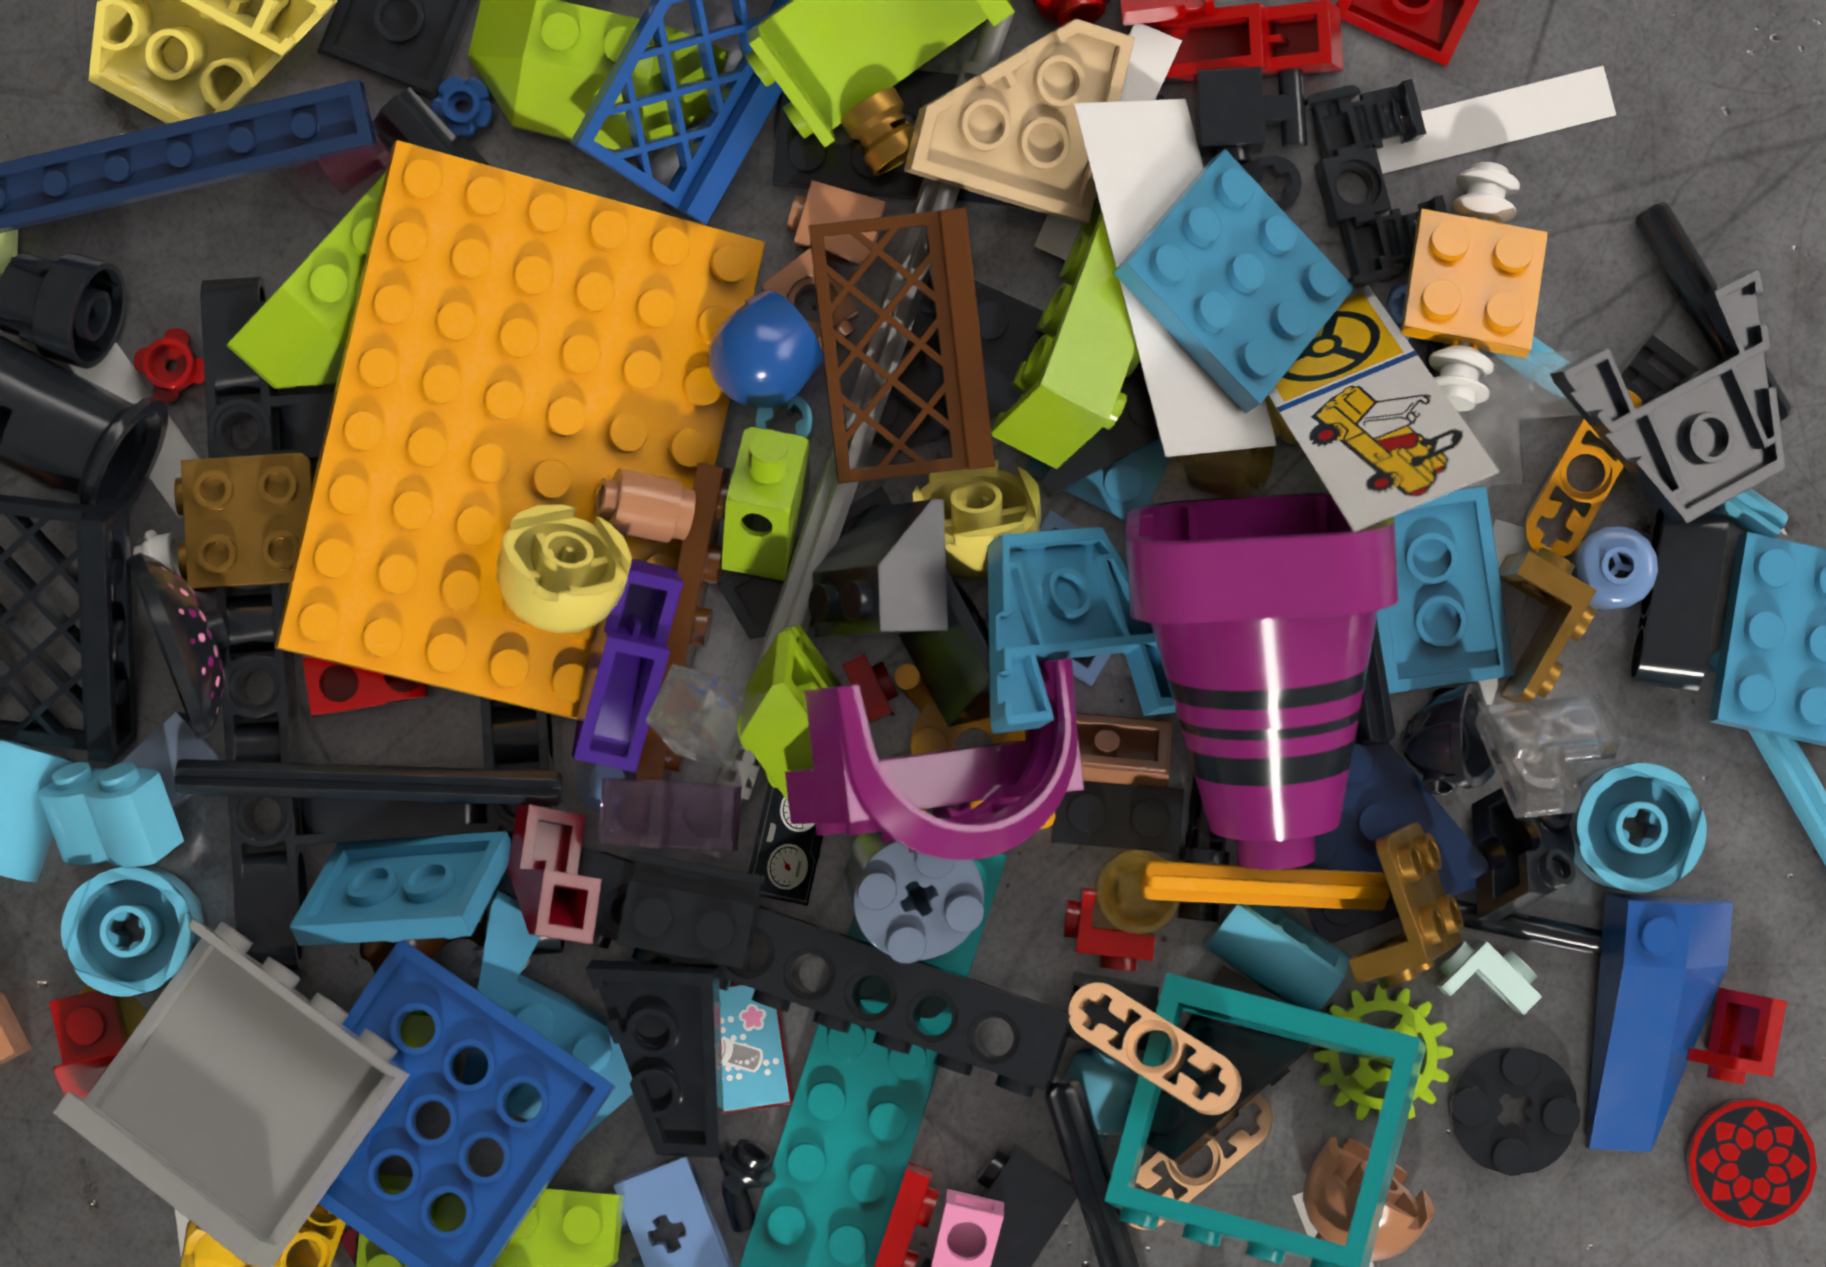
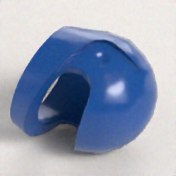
M766 290L744 300L745 304L720 324L714 332L708 347L709 368L718 387L732 400L755 408L775 407L794 398L823 361V352L820 344L800 312L781 294L773 290Z

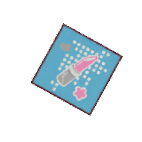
M736 982L730 983L728 991L719 989L724 1114L791 1105L794 1096L781 1010L751 1000L755 989Z

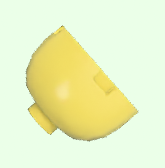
M994 459L995 467L929 473V484L924 486L921 491L918 485L913 492V502L944 499L946 568L952 575L969 579L988 578V545L990 542L1003 534L1039 532L1041 524L1039 485L1028 471L1018 466L1017 476L1007 471L999 470V460Z
M538 505L519 512L511 520L509 530L504 533L501 541L496 578L507 606L520 619L536 628L556 633L583 631L605 619L617 605L627 583L632 560L631 552L625 538L608 521L596 516L593 525L586 520L574 518L575 507L567 505Z

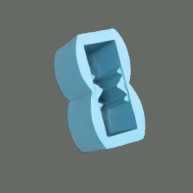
M76 762L55 771L52 775L53 781L37 792L60 855L65 863L71 865H95L109 862L120 867L145 866L157 863L184 842L160 773L154 769L137 768L136 764L131 762L117 764L108 769L90 767L87 762Z

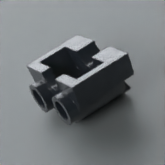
M1522 775L1472 804L1474 844L1485 852L1490 865L1489 872L1476 878L1477 914L1479 920L1498 921L1573 882L1576 876L1574 865L1575 847L1569 826L1572 820V810L1567 799L1561 793L1555 790L1546 792L1542 786Z

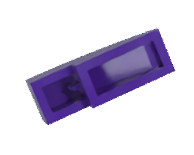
M632 559L627 583L620 600L606 618L596 624L577 717L572 749L573 759L636 773L669 658L670 649L666 643L684 583L676 569Z

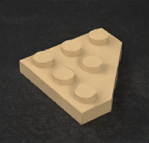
M1079 19L1065 23L921 107L918 111L904 171L1080 225L1089 223L1097 191L1074 103L1118 102L1120 100L1135 37Z

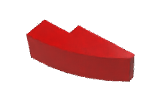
M1330 0L1265 7L1261 3L1215 8V14L1205 15L1204 10L1186 13V18L1143 23L1182 40L1164 82H1193L1197 70L1261 67L1262 78L1278 77V71L1284 69H1302L1303 75L1344 71L1340 8Z

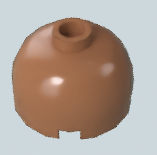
M1337 1136L1330 1137L1315 1158L1307 1174L1302 1199L1309 1221L1317 1230L1315 1238L1346 1245L1371 1147L1360 1141L1348 1138L1342 1148H1340L1337 1144ZM1397 1164L1395 1165L1371 1261L1390 1259L1405 1252L1421 1236L1432 1221L1436 1211L1430 1197L1423 1188L1415 1198L1402 1185L1409 1174Z

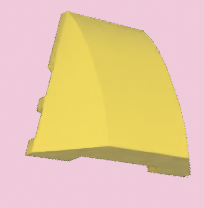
M101 0L96 4L88 81L166 124L233 109L338 1Z

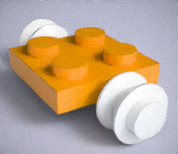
M1493 162L1475 163L1470 169L1463 170L1457 175V186L1467 193L1453 201L1452 209L1457 215L1421 209L1417 219L1400 329L1402 334L1407 337L1451 345L1432 353L1429 357V364L1440 372V376L1434 377V379L1457 411L1472 410L1475 404L1485 402L1490 396L1489 389L1478 381L1480 377L1492 373L1494 364L1478 350L1526 359L1532 348L1548 232L1504 224L1514 219L1516 215L1515 206L1505 200V198L1515 195L1520 189V183L1517 178L1509 174L1506 167Z

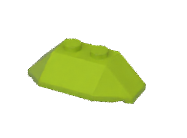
M481 0L468 57L514 129L571 141L640 19L560 0ZM664 25L668 41L690 36L687 33ZM653 37L647 47L655 45ZM698 44L670 52L677 86L704 78ZM711 44L718 75L724 73L728 50ZM657 56L639 60L631 74L636 97L664 90ZM707 89L679 96L685 128L709 116L711 108ZM621 93L615 103L623 101ZM666 100L638 108L645 141L673 134ZM621 112L607 116L594 141L611 151L632 145L626 113Z
M386 171L227 343L226 346L274 389L293 388L294 386L336 385Z
M800 624L787 626L778 632L746 684L743 713H740L737 718V732L742 746L745 750L751 751L764 768L771 786L778 788L787 801L785 772L814 768L805 690L843 687Z

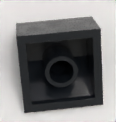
M930 499L866 508L812 573L813 588L809 595V611L814 620V637L889 636L948 630L944 499Z

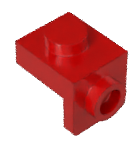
M1081 887L1079 900L1067 899L1063 937L1075 938V952L1100 955L1099 967L1137 972L1138 960L1153 961L1156 935L1092 927L1096 889Z
M1719 987L1708 1049L1702 1050L1688 1047L1686 1060L1709 1065L1706 1076L1708 1078L1745 1085L1747 1073L1773 1077L1787 1001Z

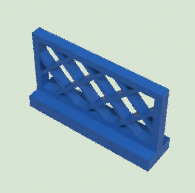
M651 0L570 143L662 201L663 206L680 217L707 224L783 91L777 82L766 87L748 63L745 55L753 49L749 45L747 31L790 0H774L766 15L753 19L748 17L745 0H731L736 23L708 30L703 0H689L695 34L672 41L667 40L663 18L671 4L686 0ZM738 33L742 58L735 70L717 75L711 41ZM653 37L655 45L647 47ZM698 44L704 78L677 86L670 52ZM657 56L664 90L636 97L631 76L639 60ZM727 83L721 93L720 85ZM707 89L711 108L709 116L703 125L686 130L679 96ZM621 93L623 101L615 103ZM666 100L673 134L645 141L638 108ZM625 112L632 145L610 151L594 141L607 116ZM696 138L692 146L689 147L688 140ZM675 144L680 167L667 188L653 179L647 152ZM635 156L637 168L625 161L624 158Z

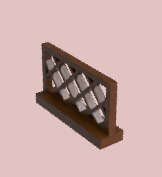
M966 207L809 225L808 230L837 483L843 484L954 470L995 467ZM925 226L928 254L913 273H910L884 252L883 248L898 229ZM888 230L877 245L862 234L864 232ZM850 234L871 251L848 281L827 265L824 237ZM876 257H879L906 279V282L884 309L854 287ZM928 266H930L932 289L918 279ZM828 276L843 287L832 301ZM913 285L934 302L935 318L919 338L890 315ZM848 293L852 294L878 315L856 345H853L834 329L832 313ZM884 321L914 344L891 374L861 351ZM936 329L939 354L926 344ZM836 341L850 351L839 366ZM920 350L941 366L942 383L927 402L923 401L897 380ZM856 357L885 379V382L863 410L841 393L840 377ZM891 386H894L921 408L898 438L869 416ZM943 394L946 418L933 409ZM843 405L857 415L847 430L845 428ZM927 414L948 430L951 457L924 460L904 444ZM863 422H866L893 444L876 466L850 469L847 442ZM899 450L913 460V462L889 464Z

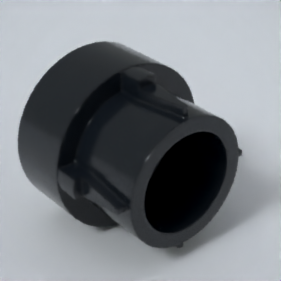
M21 253L16 257H12L0 278L1 331L18 336L21 340L35 343L39 353L46 358L84 369L98 365L107 356L119 334L126 306L125 280L119 267L113 263L77 253H67L57 261L29 253Z

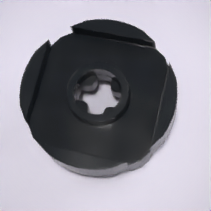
M1521 1046L1493 1047L1477 1054L1458 1072L1451 1089L1449 1122L1456 1142L1472 1160L1481 1166L1509 1176L1534 1173L1555 1162L1570 1145L1574 1131L1578 1128L1581 1120L1576 1091L1565 1070L1549 1056ZM1508 1093L1514 1099L1525 1095L1530 1105L1524 1111L1528 1119L1521 1126L1513 1121L1506 1123L1504 1126L1499 1122L1497 1117L1503 1111L1499 1100L1503 1095Z

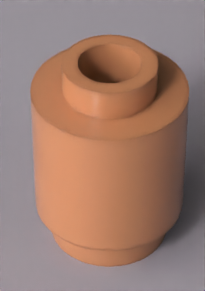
M618 468L612 480L606 478L602 480L597 494L595 514L608 521L621 535L667 544L671 538L679 540L687 538L693 522L696 495L693 489L683 488L680 480Z

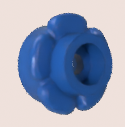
M453 76L444 80L438 86V96L432 100L431 110L456 137L459 134L464 138L471 137L474 133L488 126L492 120L494 108L488 100L490 98V91L482 81L474 77L463 80L460 76ZM459 101H466L468 103L466 111L459 112L456 109Z

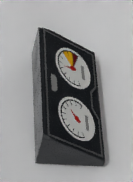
M769 782L748 873L765 876L764 886L761 887L760 892L761 897L808 906L824 835H817L815 824H791L788 801L778 788L772 787Z

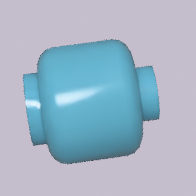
M1094 1046L1093 1049L1080 1050L1073 1056L1064 1080L1076 1079L1081 1083L1099 1142L1104 1143L1107 1136H1122L1139 1074ZM1113 1046V1047L1116 1048L1117 1050H1121V1049H1122V1047Z

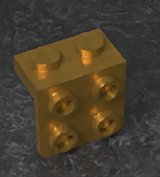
M302 453L181 460L182 477L176 478L174 483L175 506L177 514L184 516L185 541H180L178 544V565L181 577L187 579L191 589L200 593L216 592V588L289 583L313 485L312 463L310 459Z
M1541 547L1538 552L1529 549V551L1508 554L1499 568L1501 581L1549 608L1514 669L1515 676L1509 677L1501 691L1500 696L1511 703H1531L1536 695L1545 698L1551 692L1564 667L1563 664L1556 660L1569 639L1575 642L1580 640L1596 613V608L1590 606L1589 603L1597 590L1571 575L1575 568L1573 563L1544 547Z
M1418 822L1403 826L1376 840L1377 853L1405 933L1384 939L1348 960L1357 985L1378 979L1381 989H1385L1419 977L1418 973L1435 967L1434 959L1462 942L1459 932L1463 930V918L1459 905L1451 894H1445L1438 874V870L1442 868L1440 850L1434 837L1430 833L1424 834Z

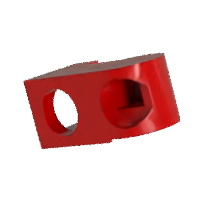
M314 657L302 658L312 718L371 709L379 705L428 697L427 684Z

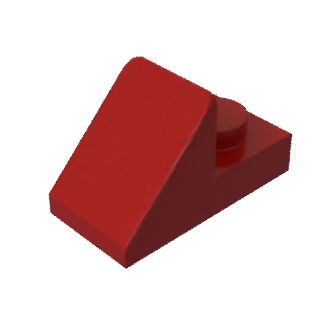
M97 990L49 1001L62 1064L54 1066L53 1071L64 1096L69 1091L86 1098L128 1040L119 997Z

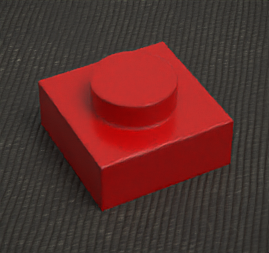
M863 654L842 664L851 685H859L869 724L893 714L888 701L899 695L883 661L871 666L866 655Z

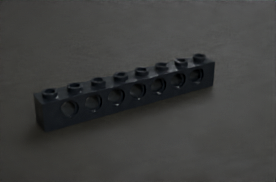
M582 847L577 875L602 879L593 944L591 945L608 949L611 940L617 941L622 919L621 906L626 898L635 862L596 848ZM761 905L759 906L754 933L766 941L769 955L764 966L756 971L640 948H634L631 957L639 962L670 963L673 960L682 964L718 965L719 989L728 991L730 983L733 981L755 989L751 1000L762 1005L788 1012L790 1004L793 1002L815 1010L812 1021L822 1026L849 1033L851 1024L854 1023L874 1030L876 1032L872 1042L882 1047L909 1054L912 1044L937 1052L933 1062L935 1065L960 1074L970 1076L973 1066L980 1067L998 1074L995 1082L996 1086L1027 1097H1032L1035 1087L1047 1090L1053 1084L1072 1028L1069 1021L1071 1015L1068 1014V1011L921 960L910 964L900 963L871 943ZM813 954L822 957L829 967V980L817 992L808 990L802 984L799 976L802 962ZM873 975L884 979L891 993L887 1007L879 1013L868 1011L862 1005L859 996L861 985L867 978ZM933 996L945 1000L952 1012V1020L949 1027L939 1035L927 1031L920 1020L922 1005ZM992 1018L1003 1019L1010 1025L1013 1031V1044L1009 1051L1002 1056L989 1053L981 1042V1030L984 1024Z

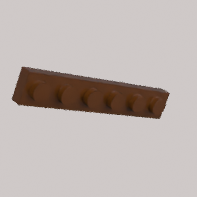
M698 463L693 485L696 495L695 512L689 534L682 541L677 572L684 583L666 643L670 649V654L638 764L623 843L649 848L657 843L659 834L668 835L671 829L676 798L666 795L671 771L681 772L687 751L688 735L679 733L683 709L693 710L699 691L700 681L692 675L700 679L701 673L691 669L696 645L706 646L712 625L713 609L704 608L708 583L718 584L722 573L723 546L716 545L721 519L725 520V505L730 485L729 476L731 468L706 463Z

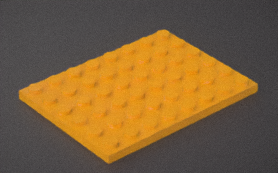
M398 140L395 141L391 148L274 648L577 720L596 625L580 632L556 633L536 628L520 619L507 606L496 578L497 561L503 535L509 530L511 520L519 512L538 505H567L575 507L574 518L586 520L594 525L596 519V499L600 484L604 478L612 480L618 468L677 479L681 481L683 488L693 489L698 463L716 465L730 398L718 387L711 375L708 362V347L714 332L720 324L745 304L744 300L754 295L765 242ZM622 535L627 542L632 559L677 570L683 540L671 538L670 542L666 544Z

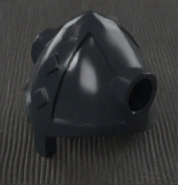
M1472 683L1460 685L1457 689L1440 688L1435 690L1432 700L1408 721L1405 731H1402L1400 737V744L1402 745L1405 757L1423 775L1422 787L1427 792L1435 795H1450L1460 787L1470 789L1483 786L1494 775L1500 765L1514 763L1518 760V750L1515 747L1509 745L1499 748L1482 701Z

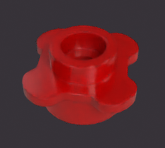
M171 328L166 331L164 338L154 341L148 348H140L135 353L133 361L135 369L144 373L146 378L153 384V396L167 404L175 402L179 397L180 391L192 383L202 384L205 382L204 359L196 356L190 347V335L180 328ZM169 360L177 362V369L170 372L166 369V364Z

